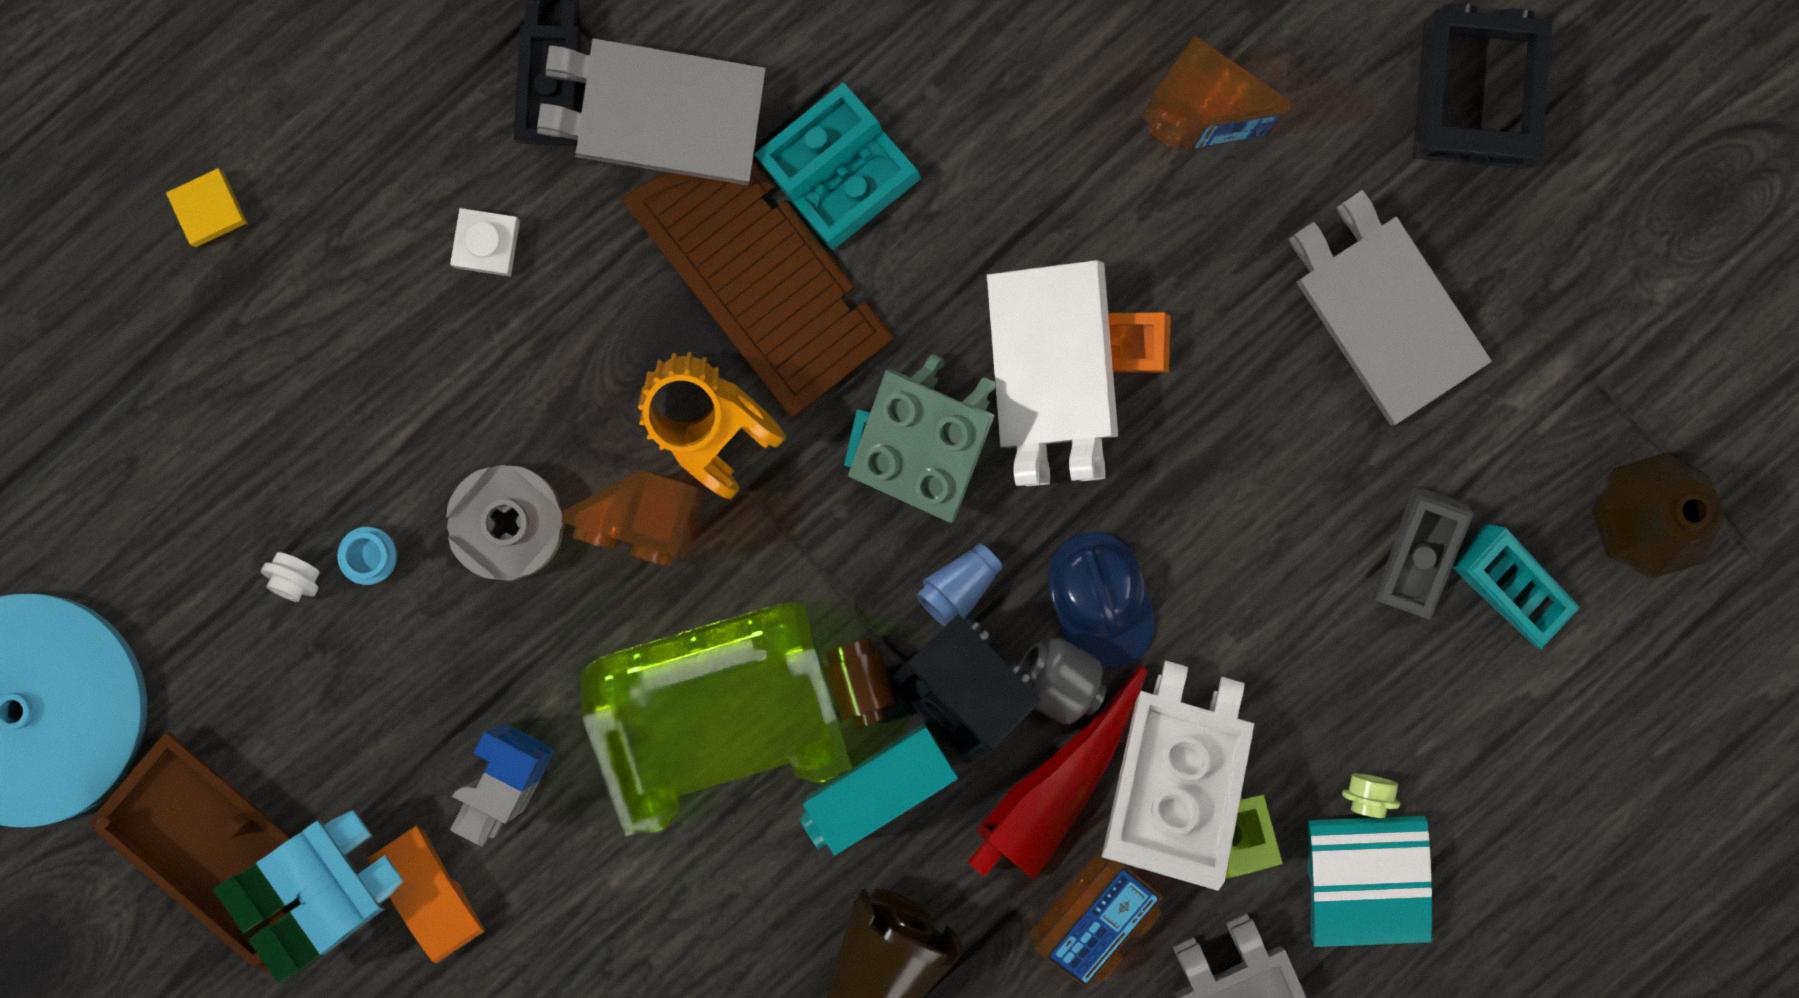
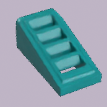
M1491 524L1485 525L1457 554L1452 568L1536 648L1542 649L1580 608L1507 528ZM1512 565L1516 566L1518 569L1499 587L1496 582ZM1530 581L1534 583L1535 586L1516 605L1513 602L1516 596ZM1546 597L1550 598L1553 602L1533 623L1528 616Z

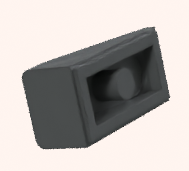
M1414 486L1375 596L1376 601L1431 620L1473 517V512L1468 504Z

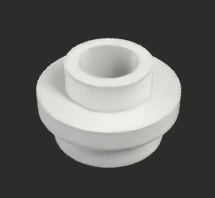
M277 552L272 563H264L261 569V573L270 579L266 587L273 593L288 600L299 602L302 595L314 597L318 590L315 581L320 572L312 565L294 556Z

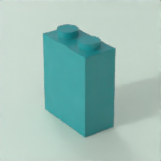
M924 722L808 794L802 804L806 811L802 813L803 817L800 818V821L816 848L820 849L827 844L835 856L953 783L958 777L950 761Z

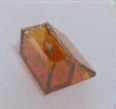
M639 470L564 510L561 522L576 526L573 535L575 539L613 550L617 539L633 544L631 556L670 567L673 556L687 559L707 493L698 487Z

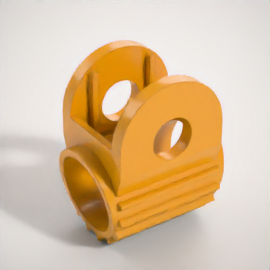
M688 352L687 356L677 357L675 353H672L671 359L665 362L658 360L654 372H647L645 385L642 387L638 408L642 410L639 424L645 425L648 431L647 439H653L658 443L660 450L665 448L672 451L678 463L685 470L721 497L731 499L740 489L732 476L735 470L717 456L718 452L740 428L765 449L768 445L777 448L786 439L783 430L773 418L737 385L719 378V368H712L707 363L706 357L698 359L692 357L691 352ZM689 381L703 388L712 399L714 405L701 419L689 423L672 421L661 414L654 403L653 396L661 387L670 382Z

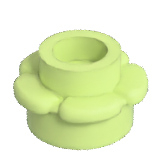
M1352 774L1349 789L1342 792L1346 799L1353 801L1351 807L1353 812L1370 817L1386 818L1387 809H1397L1401 804L1396 799L1399 784L1373 775Z

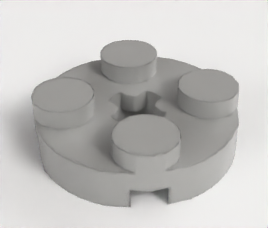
M499 465L477 470L470 474L453 492L448 503L446 518H448L447 529L450 536L448 540L456 558L468 570L481 577L507 581L519 580L543 569L557 553L566 525L565 513L562 510L559 497L552 486L535 472L518 466ZM514 508L519 514L516 519V524L520 527L519 531L515 536L505 533L500 538H497L492 533L497 525L495 520L491 518L492 514L497 509L507 513Z

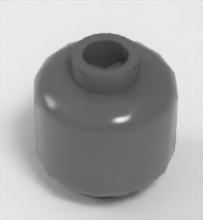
M1053 638L1044 644L1040 642L1035 643L1029 648L1019 664L1035 684V688L1032 691L1042 700L1034 710L1060 724L1074 723L1084 714L1087 716L1093 715L1104 700L1106 686L1101 683L1103 668L1100 661L1092 654L1065 639Z

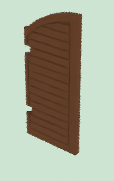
M755 159L752 160L748 185L666 173L638 186L621 198L623 203L791 418H794L895 339L866 301L853 311H850L841 298L852 292L855 286L791 204L785 200L778 207L771 210L763 197L771 192L776 185Z

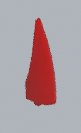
M1140 666L1081 731L1038 769L1014 785L976 829V832L985 841L967 863L985 877L1004 855L1030 878L1034 879L1042 867L1049 861L1088 803L1116 751L1131 718L1135 702L1148 672L1143 666Z

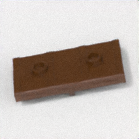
M171 731L165 732L88 823L94 827L93 831L252 967H258L267 975L270 973L269 969L248 939L299 906V901L255 933L243 934L212 889L233 875L236 876L273 852L283 843L293 838L292 834L282 826L277 825L236 790L237 788L226 778L223 779L183 745L182 741Z

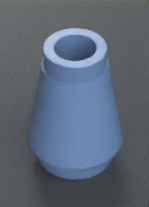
M978 543L972 550L967 551L924 579L923 584L925 587L916 596L927 612L943 626L957 614L965 620L995 579V575L1003 569V566L986 546Z

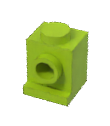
M1241 795L1225 879L1283 864L1264 795L1242 799Z

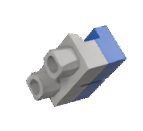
M507 723L485 731L473 754L489 761V764L482 777L460 788L452 795V797L464 802L450 830L480 846L485 845L489 837L495 838L503 823H508L524 812L556 749Z

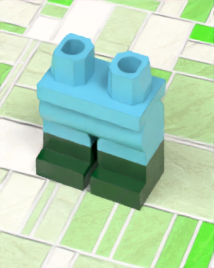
M353 810L332 819L327 824L317 820L236 876L233 875L212 889L243 934L255 933L299 901V906L248 939L279 985L288 984L366 922L385 910L381 903L388 899L404 882V879L386 855L360 873L354 867L347 855L373 836L358 814Z

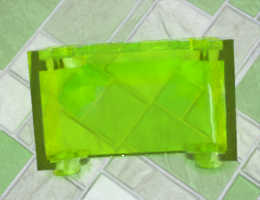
M783 603L608 654L590 663L581 674L582 719L625 836L638 832L653 833L666 828L672 822L673 817L679 812L681 795L789 763L797 777L808 779L814 783L829 781L839 773L852 769L807 611L801 604Z

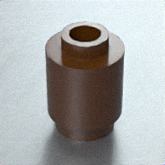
M870 638L826 652L830 666L826 667L825 671L841 720L853 718L857 729L890 718L886 706L897 703L881 651H874Z

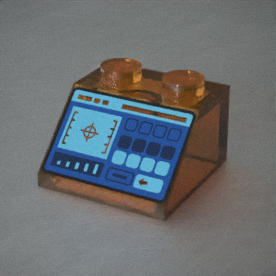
M1194 35L1154 92L1142 118L1150 123L1148 131L1162 143L1172 148H1176L1178 144H1181L1188 150L1269 136L1293 103Z
M1104 846L1029 932L1035 950L1085 988L1094 978L1099 982L1106 980L1123 959V955L1118 951L1132 933L1138 938L1143 936L1156 922L1162 912L1156 906L1163 898L1161 894L1127 864L1103 858Z

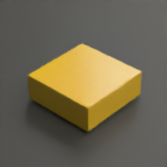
M219 168L166 192L189 244L195 248L247 224L225 173Z

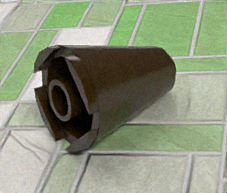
M866 888L862 889L853 904L826 998H923L958 961L963 952V943L948 925L942 934L931 926L929 921L933 913L920 904L886 889L876 888L871 897L868 896Z

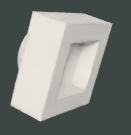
M459 208L450 265L457 269L511 277L520 220L514 216Z

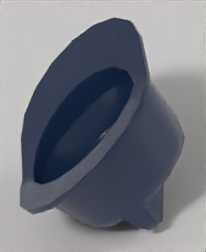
M1100 532L1082 533L1065 541L1052 556L1047 574L1050 594L1064 637L1068 642L1095 656L1100 661L1103 669L1124 667L1140 658L1150 645L1155 628L1153 607L1138 562L1129 547L1111 535Z

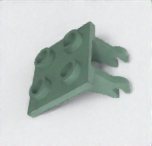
M932 354L924 366L911 378L890 368L885 371L848 476L952 523L956 519L995 416L985 410L990 403L986 398L990 392L994 391L996 382L983 377L976 389L962 402L933 390L938 382V378L934 376L937 370L943 367L944 359Z

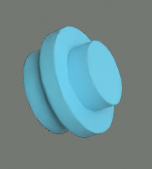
M360 527L354 529L343 538L338 548V564L341 571L348 579L358 584L373 585L382 582L393 572L397 563V549L394 541L386 532L378 528Z

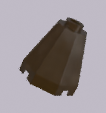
M1668 453L1657 454L1613 468L1606 481L1609 483L1603 495L1598 497L1592 509L1606 556L1637 569L1635 571L1648 578L1660 577L1702 564L1724 521L1723 511L1710 476Z

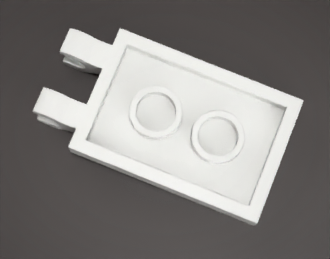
M1095 260L987 274L1000 447H1017L1014 461L1016 486L1050 484V468L1046 444L1071 441L1072 450L1069 458L1071 480L1090 481L1105 479L1102 438L1118 437L1104 262Z
M1165 661L1162 675L1157 677L1154 693L1150 694L1141 691L1135 702L1102 857L1219 891L1225 882L1254 723L1237 719L1244 691V683L1221 677L1218 691L1213 692L1209 710L1181 703L1188 667Z

